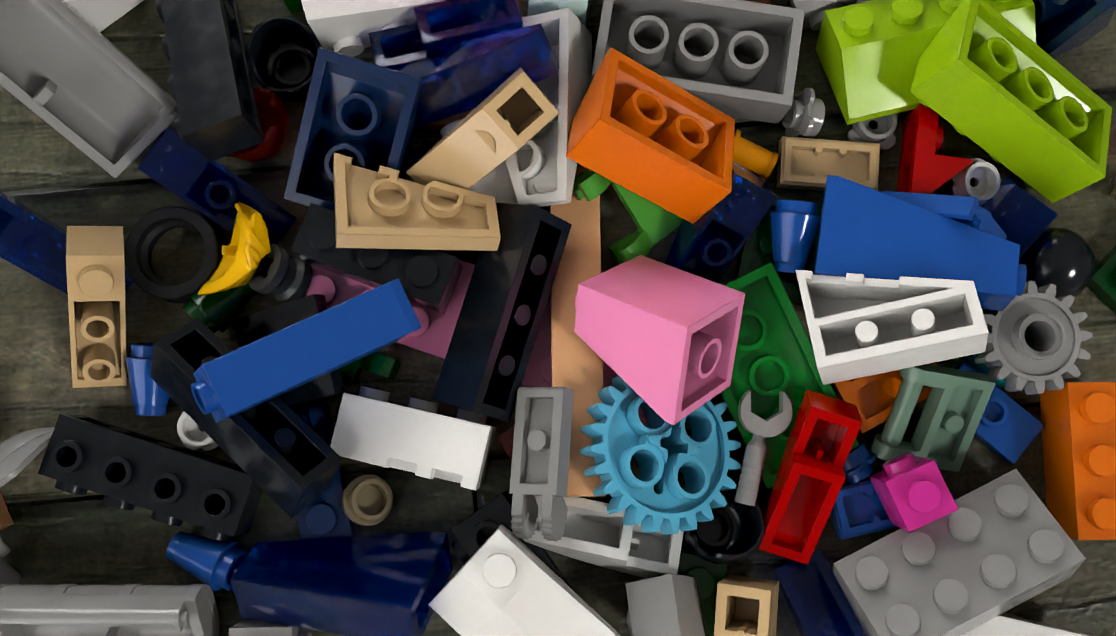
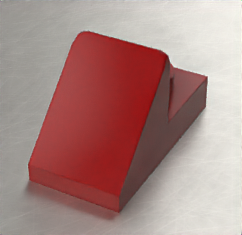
M919 104L903 120L896 192L931 194L973 163L972 159L935 154L942 145L944 127L942 124H938L939 114L923 104Z

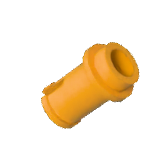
M736 129L734 131L733 166L765 182L774 169L779 154L741 137V131Z

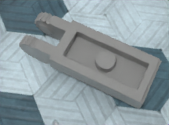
M519 387L517 389L509 494H513L511 528L513 530L512 533L515 534L514 537L529 539L534 535L539 508L534 496H542L540 530L544 539L558 541L561 540V537H564L563 534L566 532L568 508L563 497H567L573 389L567 387Z

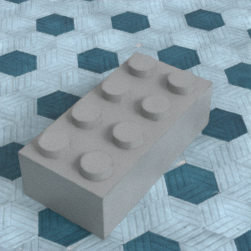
M604 0L591 82L605 54L612 47L730 117L779 124L791 108L793 102L805 10L745 0Z
M1014 469L954 500L959 510L911 532L900 528L833 563L831 581L865 636H960L1070 578L1086 558L1019 471Z

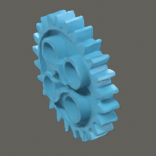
M620 376L611 379L613 387L608 386L597 392L603 404L597 403L587 408V412L597 422L581 427L582 433L593 438V445L580 449V454L594 457L595 462L594 465L584 471V474L591 477L599 476L601 483L593 492L594 496L610 494L612 498L606 511L611 514L625 510L623 525L634 526L641 522L642 533H656L660 529L662 535L678 534L679 529L681 531L697 529V522L713 520L711 508L725 507L727 505L720 491L736 488V484L727 476V472L741 468L740 463L729 458V451L740 448L741 443L728 439L727 432L733 430L737 424L734 421L723 422L721 415L728 407L727 403L713 405L711 400H709L681 421L672 425L665 422ZM639 407L646 413V427L640 421L638 415ZM685 420L690 425L692 432L691 438L686 433ZM632 457L637 460L640 467L638 479L633 475L630 468ZM679 470L685 479L684 489L680 487L678 482Z

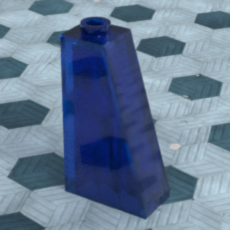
M436 531L259 542L254 545L245 560L237 565L230 581L241 617L345 636H423L434 612L428 604L444 588L453 569L448 533Z

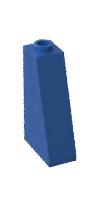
M827 176L813 275L846 277V273L864 274L865 278L899 280V277L903 276L974 281L981 308L1003 311L1016 295H1022L1026 283L1027 267L1025 264H1019V244L840 176Z
M398 278L202 364L193 373L196 382L191 384L192 394L204 415L212 413L215 422L218 423L382 350L422 327Z

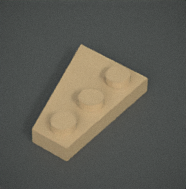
M334 153L336 248L498 250L501 235L495 197L435 180L427 185L399 178V170L380 165L378 172L352 165V157Z

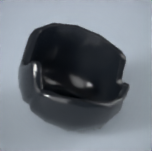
M272 16L256 25L246 42L245 50L253 75L262 88H266L269 93L280 98L300 97L309 91L318 48L322 46L311 27L293 16Z
M1037 227L1022 234L1016 241V244L1020 245L1019 264H1025L1027 267L1026 282L1035 281L1037 289L1048 284L1056 285V299L1067 295H1072L1073 297L1080 295L1093 279L1096 268L1094 263L1095 256L1085 239L1074 231L1066 228Z
M731 489L720 491L727 505L725 507L711 508L713 520L697 522V529L684 531L688 547L700 558L712 564H730L743 560L760 546L766 530L762 508L756 501L755 506L735 502L737 490Z

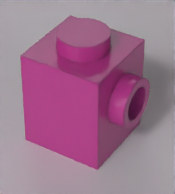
M906 453L885 462L882 465L883 471L869 477L891 523L905 531L911 532L959 510L935 460L914 456L913 453Z

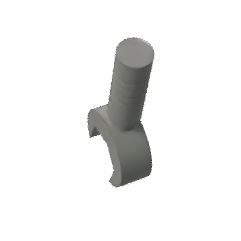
M747 390L739 401L738 418L742 426L753 434V437L746 446L735 502L755 506L767 453L765 439L766 437H774L781 434L789 426L792 419V404L783 391H779V412L765 420L751 412V390Z

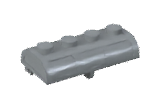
M0 0V85L116 179L179 115L176 100L64 0Z
M0 583V636H220L219 613L213 591L207 584L21 585Z

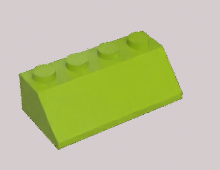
M870 0L824 12L815 49L847 125L913 110L921 104L917 97L910 92L918 58L962 0ZM984 0L1036 43L1035 4L1033 0Z
M962 0L918 58L910 92L917 97L921 104L933 109L952 124L958 133L970 138L984 149L994 161L1003 164L1021 178L1027 187L1036 190L1052 204L1104 179L1106 175L1112 107L984 0Z

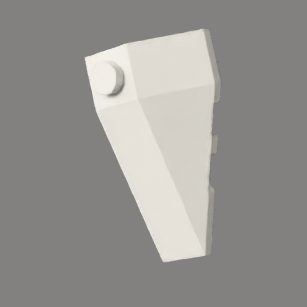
M569 7L480 26L478 72L482 85L488 90V94L490 95L521 67L559 112L555 118L526 144L505 160L518 204L543 207L571 203L577 162L567 158L566 152L572 120L591 84L592 34Z

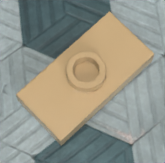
M782 136L779 140L776 188L824 192L827 176L834 175L878 191L880 144Z

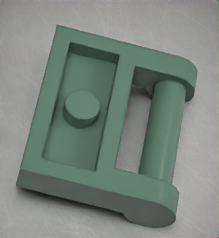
M930 364L901 369L899 374L903 378L882 434H877L870 449L871 453H876L878 458L885 461L906 453H913L914 456L935 460L938 469L959 472L996 382L986 374ZM923 386L932 387L911 442L902 441Z

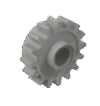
M1027 281L1022 295H1016L1003 311L985 309L986 312L983 315L989 332L986 350L983 353H979L974 360L976 364H985L990 370L987 376L993 381L1005 380L1006 391H1022L1024 388L1026 395L1043 394L1045 389L1047 391L1065 388L1063 379L1078 378L1081 375L1074 362L1090 360L1091 354L1080 348L1081 341L1092 339L1093 333L1080 331L1078 325L1088 316L1086 312L1072 313L1069 308L1075 299L1072 295L1056 299V285L1048 284L1037 289L1035 281ZM1026 328L1033 335L1034 344L1032 349L1025 341L1024 334Z

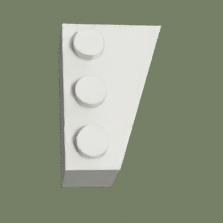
M301 0L306 20L321 46L351 57L361 54L364 48L380 43L386 45L399 44L407 40L411 34L428 29L431 31L446 30L452 27L456 21L465 19L461 0Z
M360 386L358 395L343 393L330 447L339 456L385 468L392 467L413 472L416 476L428 479L435 477L461 483L460 487L475 491L483 486L496 432V427L485 425L487 415L458 408L456 418L437 414L438 403L409 397L407 407L388 402L390 392Z

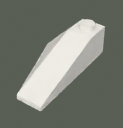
M503 524L495 530L428 604L461 636H621L517 537H514L515 535Z

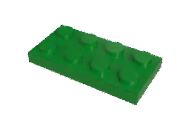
M772 262L723 284L745 293L731 384L720 393L723 401L728 405L727 410L732 420L737 424L736 428L745 447L752 439L753 434L742 426L738 418V404L743 394L747 390H751V412L764 420L779 412V391H783L791 401L793 413L789 426L781 434L774 437H766L765 439L767 453L761 480L767 489L773 487L785 446L806 390L837 399L831 385H823L813 347ZM856 438L851 450L860 446Z

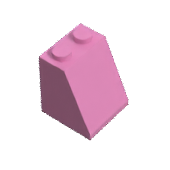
M639 255L578 284V292L575 297L576 318L574 332L665 422L675 425L730 386L745 293Z

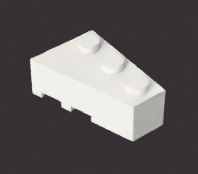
M795 270L816 365L823 385L983 353L986 350L989 332L974 281L900 276L899 280L865 278L864 274L846 273V277L813 275L812 271Z

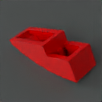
M806 390L773 484L764 516L766 530L758 547L759 550L808 565L846 476L843 466L862 425V419L855 404Z

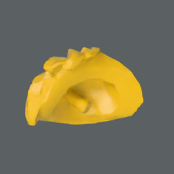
M241 202L234 204L238 213L236 214L231 242L229 245H222L223 257L212 276L198 291V295H209L246 285L258 269L261 259L271 252L266 224L261 214L252 207Z

